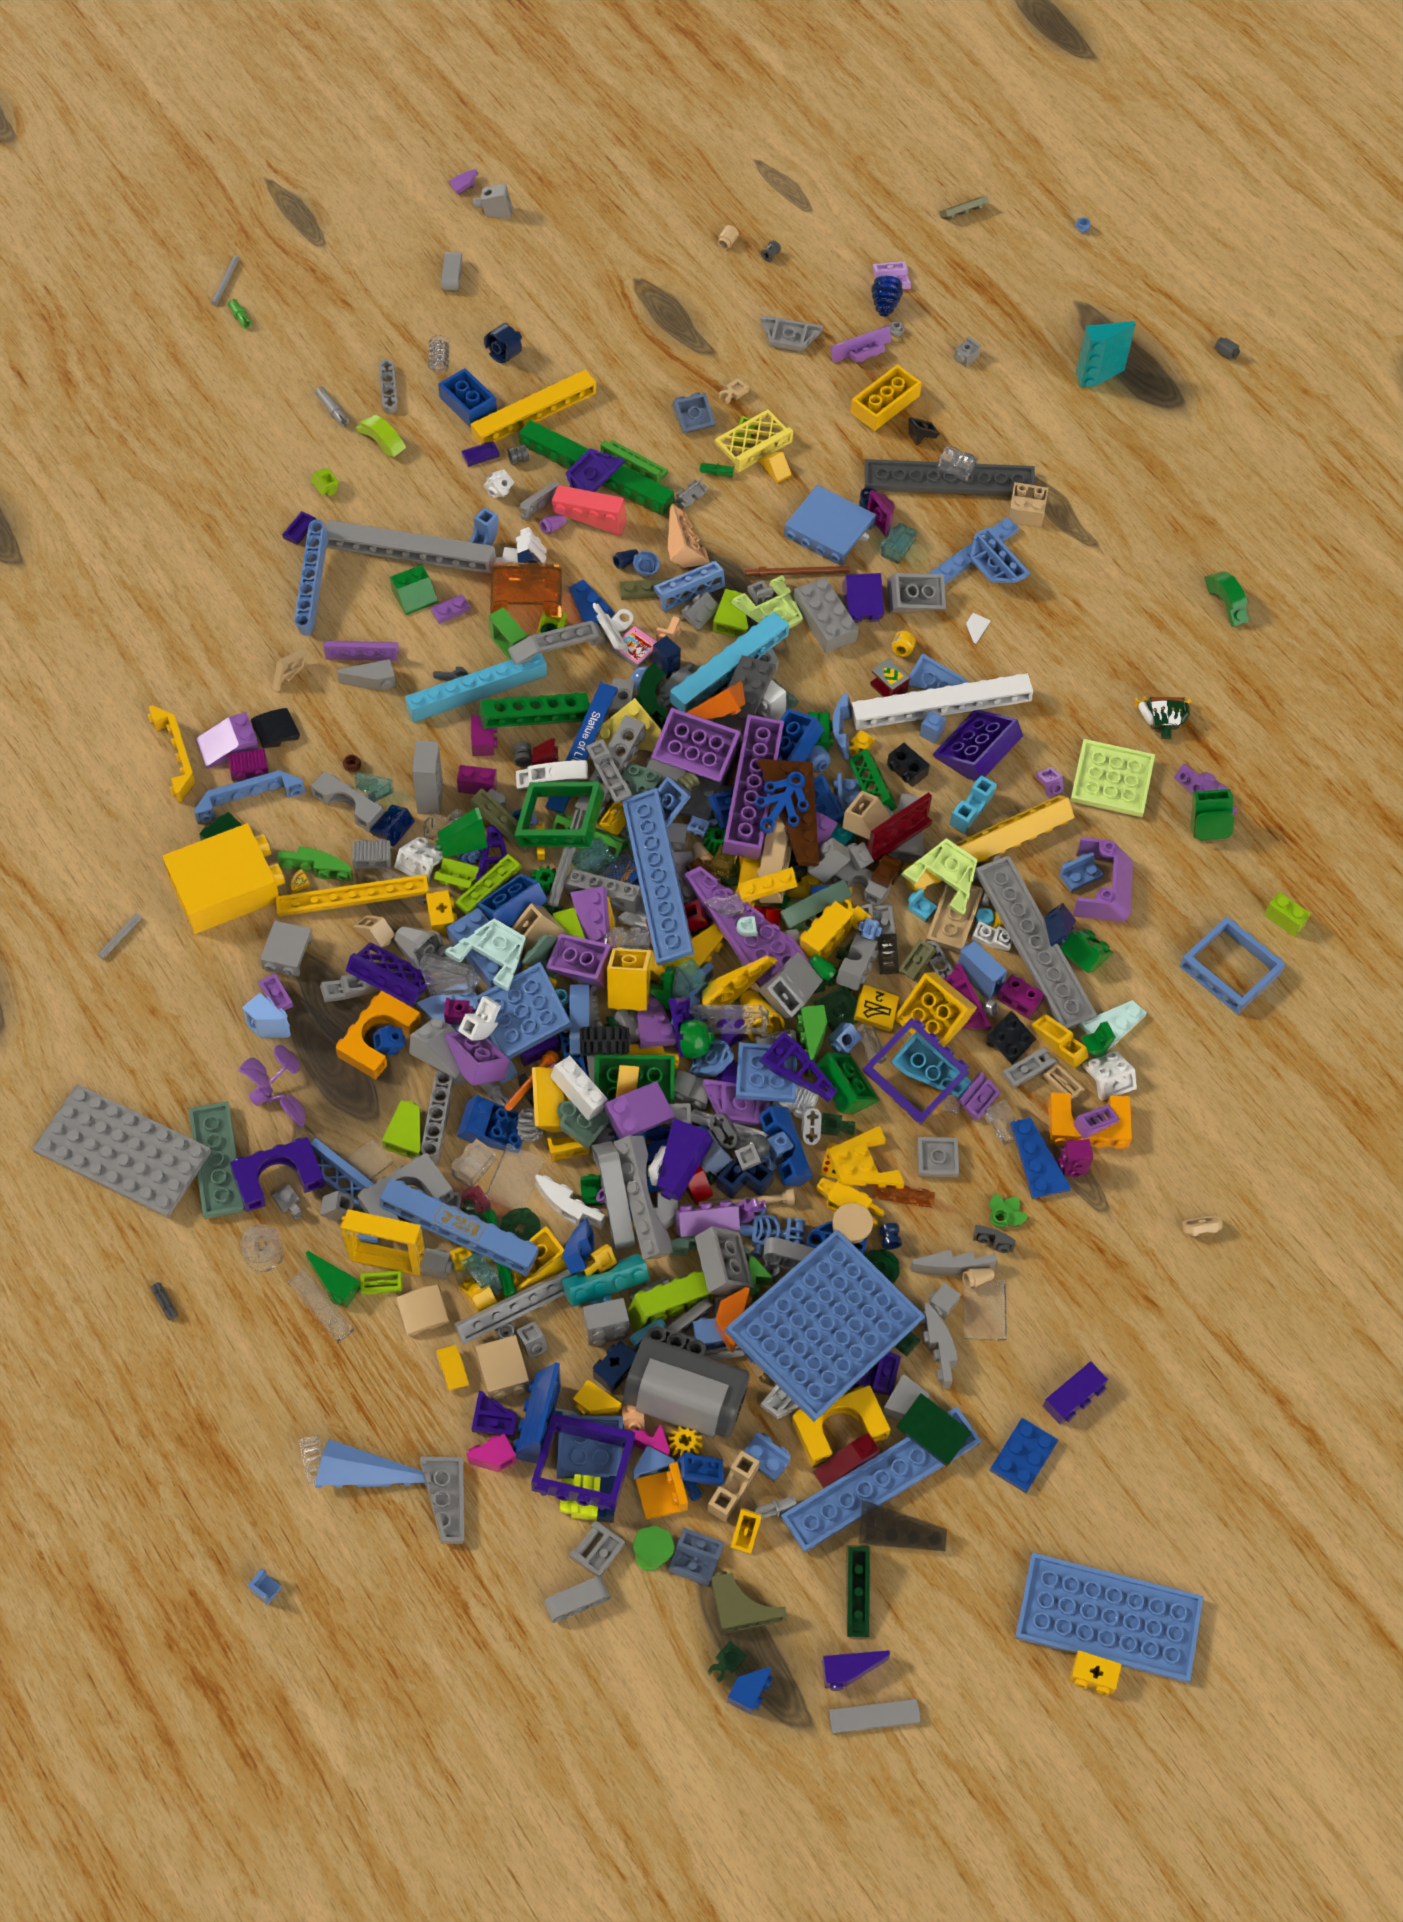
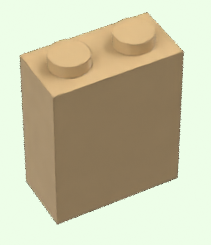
M516 1335L475 1346L486 1391L490 1399H502L507 1394H520L529 1389V1379Z

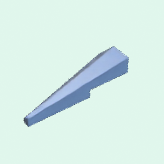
M329 1439L321 1457L315 1488H322L323 1485H335V1488H342V1485L387 1487L391 1486V1484L403 1483L404 1486H410L411 1483H425L423 1472Z

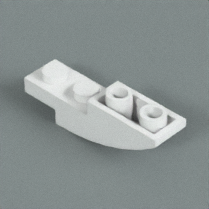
M586 760L528 766V769L516 771L518 790L528 789L530 782H574L588 779Z
M537 1174L535 1176L536 1187L541 1196L561 1217L576 1226L583 1219L587 1218L591 1225L602 1229L605 1224V1215L601 1210L590 1208L581 1200H573V1191L567 1185H559L545 1175Z

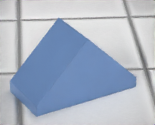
M647 1445L633 1470L634 1482L640 1477L669 1471V1464L674 1463L675 1460Z

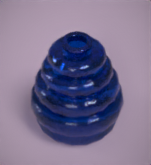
M888 275L875 278L874 284H872V299L874 300L875 310L880 316L887 317L889 314H892L903 295L902 282L896 277Z

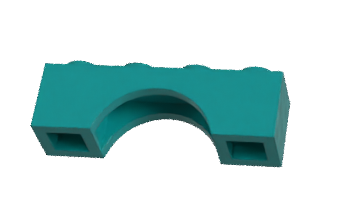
M637 1253L620 1259L617 1266L608 1272L589 1276L579 1273L561 1280L565 1298L575 1307L650 1281L646 1262Z

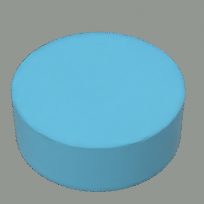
M989 908L978 909L975 915V922L981 921L989 926L992 925L994 921L993 911Z

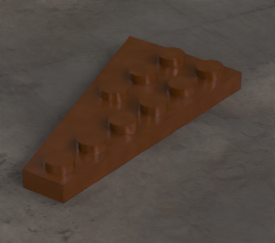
M758 759L757 765L761 768L765 783L768 781L785 780L792 772H800L804 775L805 785L802 790L805 800L809 803L808 810L800 812L797 809L798 799L794 791L791 799L795 813L799 817V824L796 827L788 825V814L785 806L779 814V818L783 821L785 833L790 838L791 847L798 864L802 866H818L819 851L813 763ZM793 780V781H792V782L795 783V784H798V783H799L798 780ZM787 787L775 789V792L770 794V796L785 792ZM803 803L799 805L802 808L806 807ZM794 818L790 819L792 823L797 822V820Z

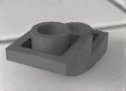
M975 1225L973 1240L984 1244L993 1242L992 1250H998L1000 1253L1013 1252L1016 1240L990 1227Z

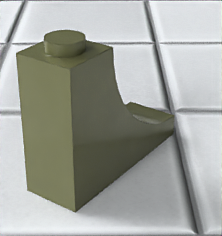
M722 1571L711 1577V1588L721 1634L786 1621L787 1612L785 1606L768 1607L754 1602L740 1590L733 1573L727 1574L726 1571Z

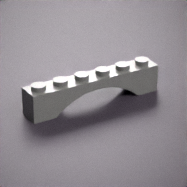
M629 1135L614 1141L620 1158L625 1189L643 1259H659L672 1254L673 1250L669 1234L657 1217L648 1192L646 1179L648 1152L644 1136Z

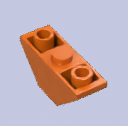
M747 1287L721 1300L715 1319V1329L728 1350L733 1353L738 1345L724 1330L746 1308L751 1306L753 1296H749L750 1288Z

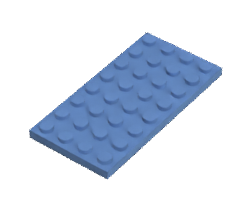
M1032 1553L1015 1639L1072 1654H1077L1078 1650L1120 1663L1122 1667L1189 1684L1203 1596Z

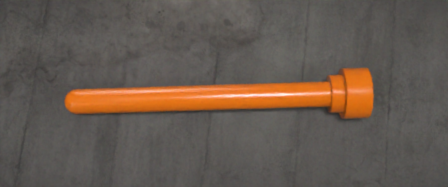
M548 1050L542 1056V1063L539 1067L549 1068L553 1063L557 1064L559 1062L558 1054ZM532 1075L506 1103V1111H511L533 1086Z

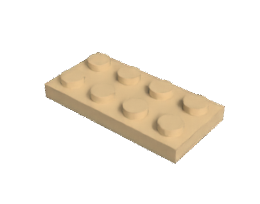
M946 883L926 937V942L934 941L940 947L960 953L969 935L984 888L971 885L966 912L963 916H960L948 907L957 890Z

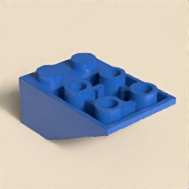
M475 1095L466 1103L457 1137L476 1145L519 1153L523 1141L518 1136V1129L516 1128L518 1126L519 1113L513 1110L506 1111L504 1106Z

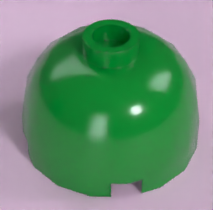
M684 1020L681 1024L680 1034H683V1040H680V1046L684 1057L694 1059L705 1056L715 1041L714 1033L711 1032L709 1026L701 1020Z

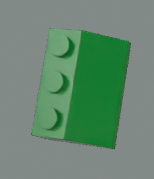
M828 1052L816 1063L832 1086L838 1090L832 1098L836 1103V1108L842 1114H855L879 1101L878 1096L850 1054Z

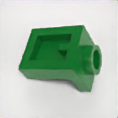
M587 1174L580 1177L582 1202L588 1207L602 1206V1203L596 1200V1196L601 1190L600 1175Z

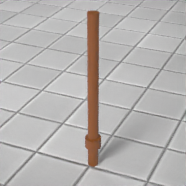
M849 566L759 567L758 569H745V576L767 577V575L850 573Z

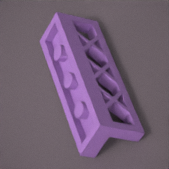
M324 642L325 657L329 660L383 661L390 659V661H398V642Z

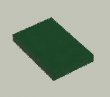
M922 1393L918 1395L896 1426L898 1430L946 1467L951 1463L972 1433Z

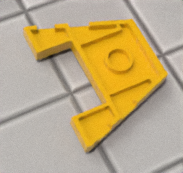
M880 1126L829 1149L828 1155L840 1184L866 1186L867 1183L877 1184L878 1187L886 1188V1185L896 1186V1189L904 1188V1181L899 1170L878 1173L868 1147L885 1144L886 1139Z

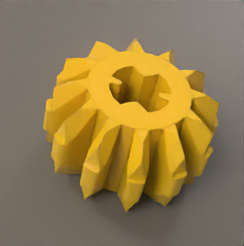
M678 1426V1432L672 1430V1437L667 1438V1443L670 1444L668 1445L669 1449L673 1451L672 1457L676 1458L683 1453L699 1455L698 1450L703 1448V1444L700 1443L702 1436L697 1435L698 1432L696 1430L690 1431L688 1427L686 1430H683L681 1426Z

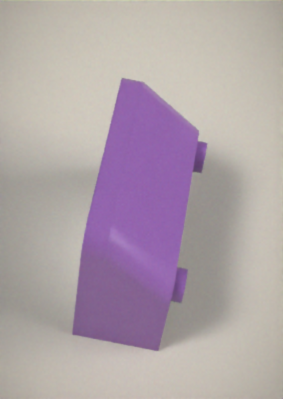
M1081 837L1076 856L1093 852L1094 858L1113 860L1112 888H1101L1098 890L1096 899L1077 897L1073 916L1118 922L1126 921L1131 912L1132 859L1113 841Z

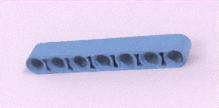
M313 520L308 526L294 619L302 635L311 634L315 628L328 540V532L321 520Z

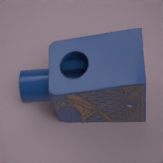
M622 853L600 875L640 886L636 864L625 853Z

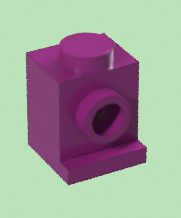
M446 997L444 1018L447 1024L461 1025L465 1014L474 1013V1007L470 1006V1001L450 1000V998Z

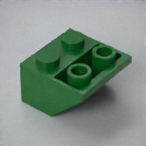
M1081 929L1072 931L1060 948L1067 957L1087 973L1094 972L1114 953L1109 949L1110 946L1104 941H1099L1091 930Z

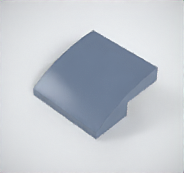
M684 1528L668 1572L709 1587L725 1542Z

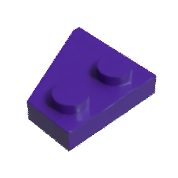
M479 1391L472 1432L499 1436L505 1434L506 1437L514 1438L517 1415L505 1409L496 1400L490 1399L483 1391Z

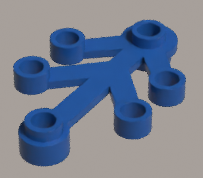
M800 772L790 773L785 780L768 781L765 783L764 791L767 794H773L775 789L787 787L785 792L766 797L759 796L755 799V807L758 809L765 808L767 804L778 802L769 817H764L760 821V829L763 833L769 834L774 831L775 821L784 806L788 814V825L796 827L799 824V817L795 813L791 799L794 791L798 799L797 809L800 812L808 810L809 803L805 800L802 790L805 785V777ZM793 780H798L799 783H798V784H795V783H793L792 781H793ZM767 786H772L773 789L768 790ZM763 801L764 804L759 805L757 802ZM803 803L806 807L802 808L799 805ZM794 818L797 820V822L792 823L790 819ZM765 825H770L771 828H770V829H766V828H764V826H765Z

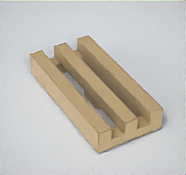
M1058 1063L1042 1076L1057 1092L1071 1093V1103L1085 1090ZM1056 1070L1063 1078L1058 1076L1054 1071ZM1067 1082H1069L1077 1091L1075 1092V1091L1067 1084Z

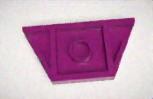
M958 963L954 971L949 976L947 975L944 980L977 1007L968 1022L961 1029H991L982 1006L961 964Z

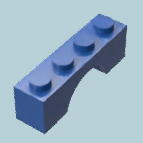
M770 1106L758 1115L764 1133L772 1137L780 1132H785L793 1144V1149L783 1153V1162L777 1167L782 1183L789 1186H801L811 1179L813 1175L788 1107Z

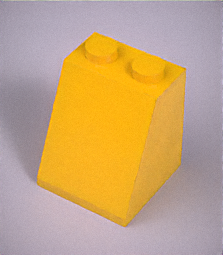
M612 948L607 967L608 1008L647 1011L650 993L651 950Z

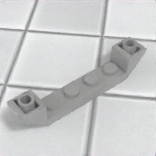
M588 621L531 635L510 647L508 652L514 664L519 665L531 662L536 654L588 641L591 646L606 643L607 639L600 625L593 621Z

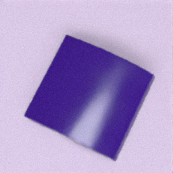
M888 1352L853 1386L866 1387L870 1385L874 1393L891 1395L901 1356Z

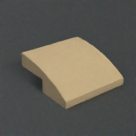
M438 1284L420 1288L397 1297L406 1333L410 1337L426 1329L434 1330L450 1322L440 1285Z

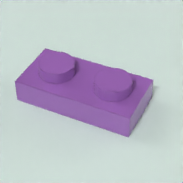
M462 594L431 607V613L438 624L471 611L470 605Z
M276 973L258 981L265 997L268 996L274 1002L276 1008H281L285 1011L293 1007V1003Z

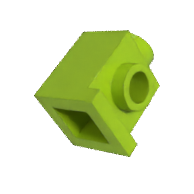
M329 468L315 471L310 482L322 496H333L337 492L340 483Z

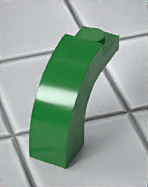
M1225 571L1205 576L1209 594L1215 593L1223 600L1231 627L1250 621L1245 606L1248 604V601L1236 578Z

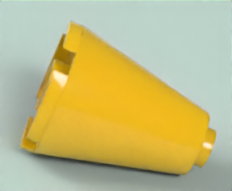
M747 990L741 995L740 1004L744 1014L745 1026L748 1037L752 1042H754L757 1035L775 1033L781 1027L782 1029L784 1028L785 1021L782 1016L757 991Z

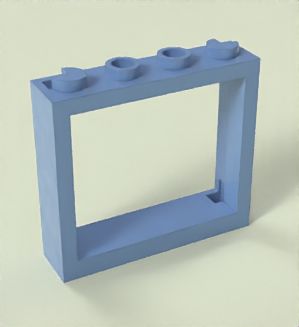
M1226 917L1183 956L1179 967L1238 1015L1282 973L1286 964L1281 958L1271 953L1265 945L1256 941L1250 933L1240 928L1235 921ZM1222 931L1226 932L1271 969L1243 997L1194 958Z

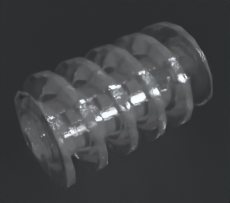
M436 335L429 340L428 367L435 373H445L449 369L450 346L449 340L445 336Z

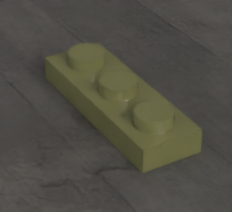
M988 196L978 197L939 211L941 218L947 217V219L957 217V213L961 212V215L969 213L971 208H975V210L983 208V204L989 202Z

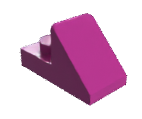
M661 1424L653 1438L643 1430L637 1431L633 1429L632 1432H635L634 1446L645 1451L648 1445L670 1456V1449Z

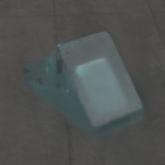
M356 772L354 778L356 788L361 791H369L368 799L371 801H378L393 793L394 789L391 779Z

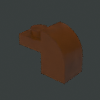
M884 854L879 866L872 875L871 881L886 888L891 883L894 885L902 873L901 867H903L904 862L889 854Z

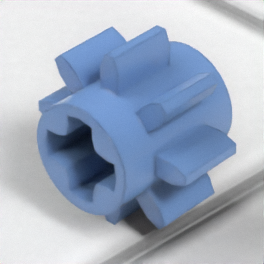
M867 917L865 922L860 921L858 930L861 931L860 936L874 940L875 936L880 937L882 928L878 927L880 922Z

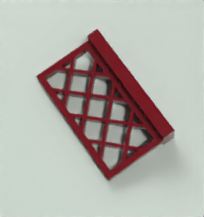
M929 792L871 830L870 840L866 847L874 863L879 861L884 854L891 853L932 825V820L928 817L932 795Z

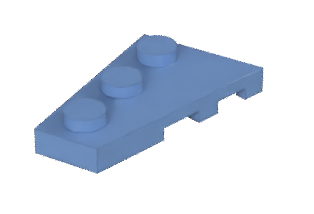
M923 653L908 676L910 678L909 686L922 689H936L968 683L967 679Z

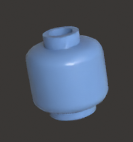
M816 745L805 762L813 763V772H822L830 765L831 757L822 746Z

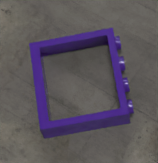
M911 1018L863 1068V1072L921 1125L969 1075L967 1070L969 1066L960 1059L958 1061L953 1057L954 1052L949 1047L940 1045L938 1043L940 1039L931 1032L929 1034L925 1031L924 1028L926 1026L917 1019L915 1021ZM911 1028L960 1072L922 1113L873 1068Z
M552 1413L531 1481L532 1491L541 1493V1496H555L562 1501H576L583 1506H596L603 1511L604 1508L616 1511L635 1444V1432ZM555 1431L624 1447L611 1494L541 1478Z

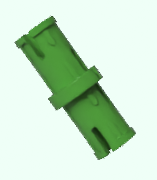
M232 299L235 304L230 300L228 306L232 310L235 319L239 320L244 329L247 328L245 323L250 327L252 322L246 315L245 309L239 305L236 299Z

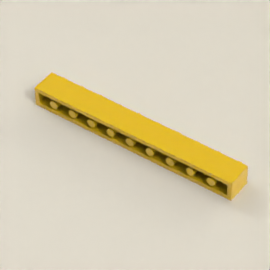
M1059 795L954 844L978 859L977 863L988 861L991 856L1003 854L1010 847H1018L1023 841L1033 840L1041 833L1051 832L1056 826L1068 824L1069 820L1074 818L1069 798ZM912 862L904 867H901L902 871L904 872L915 862ZM926 869L916 884L905 878L907 887L917 892L920 889L925 890L926 886L942 882L941 879Z

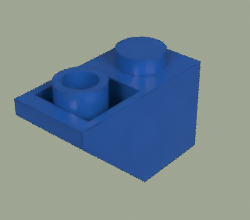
M767 1667L738 1677L728 1696L727 1703L750 1715L754 1709L758 1710L764 1699L761 1697L763 1690H768L772 1683L773 1677L770 1676L772 1669Z

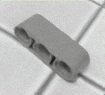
M445 252L441 281L443 291H459L462 252Z
M770 1237L765 1240L763 1260L767 1264L792 1270L815 1248Z
M598 1576L548 1597L544 1600V1604L552 1623H556L609 1600L611 1596L603 1577Z

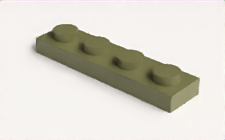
M672 578L620 582L621 600L657 598L658 595L654 592V586ZM685 591L681 596L687 595L689 591Z
M481 788L469 803L474 808L479 807L480 813L524 853L529 847H520L514 836L518 821Z

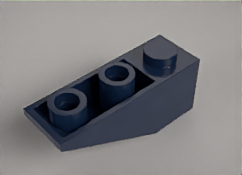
M1064 903L1049 911L1045 916L1051 947L1055 944L1061 945L1064 943L1074 929L1073 925L1076 919Z

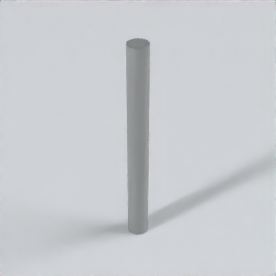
M234 255L211 301L213 306L218 305L240 260V257Z

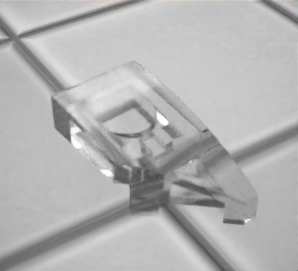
M739 893L721 898L719 895L704 900L706 906L726 917L745 913Z

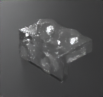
M1006 1099L993 1106H987L984 1111V1117L988 1124H992L995 1129L996 1138L1002 1141L1004 1146L1014 1141L1010 1123L1018 1119Z

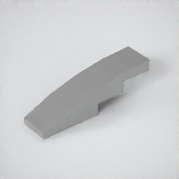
M390 968V971H398L397 969ZM353 975L341 976L340 980L321 982L320 985L325 1002L345 1000L381 991Z
M951 1250L912 1260L910 1270L911 1272L931 1275H959L969 1268L991 1267L995 1269L997 1259L995 1254L975 1259L973 1252L953 1257Z

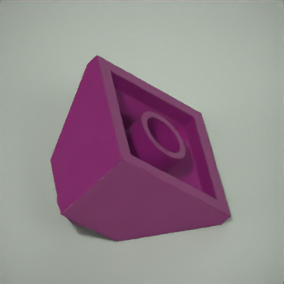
M872 490L869 493L867 510L876 514L875 525L885 537H888L894 517L895 505L885 494Z

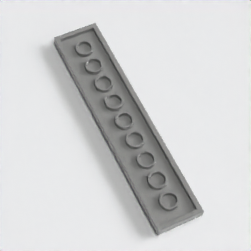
M1010 856L976 868L975 873L1038 989L1044 994L1043 998L1055 1020L1069 1030L1097 1017L1093 1006L1058 944L1051 947L1045 920Z

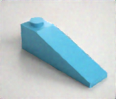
M917 1032L909 1037L891 1060V1063L906 1076L942 1091L960 1074L951 1063ZM966 1077L951 1094L959 1097L971 1080Z

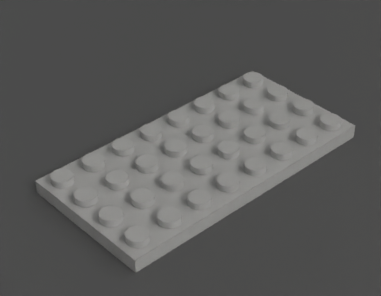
M78 1084L32 1149L34 1153L169 1218L212 1152L209 1147Z

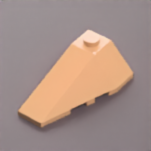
M672 504L670 506L668 535L670 560L683 568L710 563L707 551L704 547H700L698 543L700 540L698 535H695L691 530L693 526L686 513Z

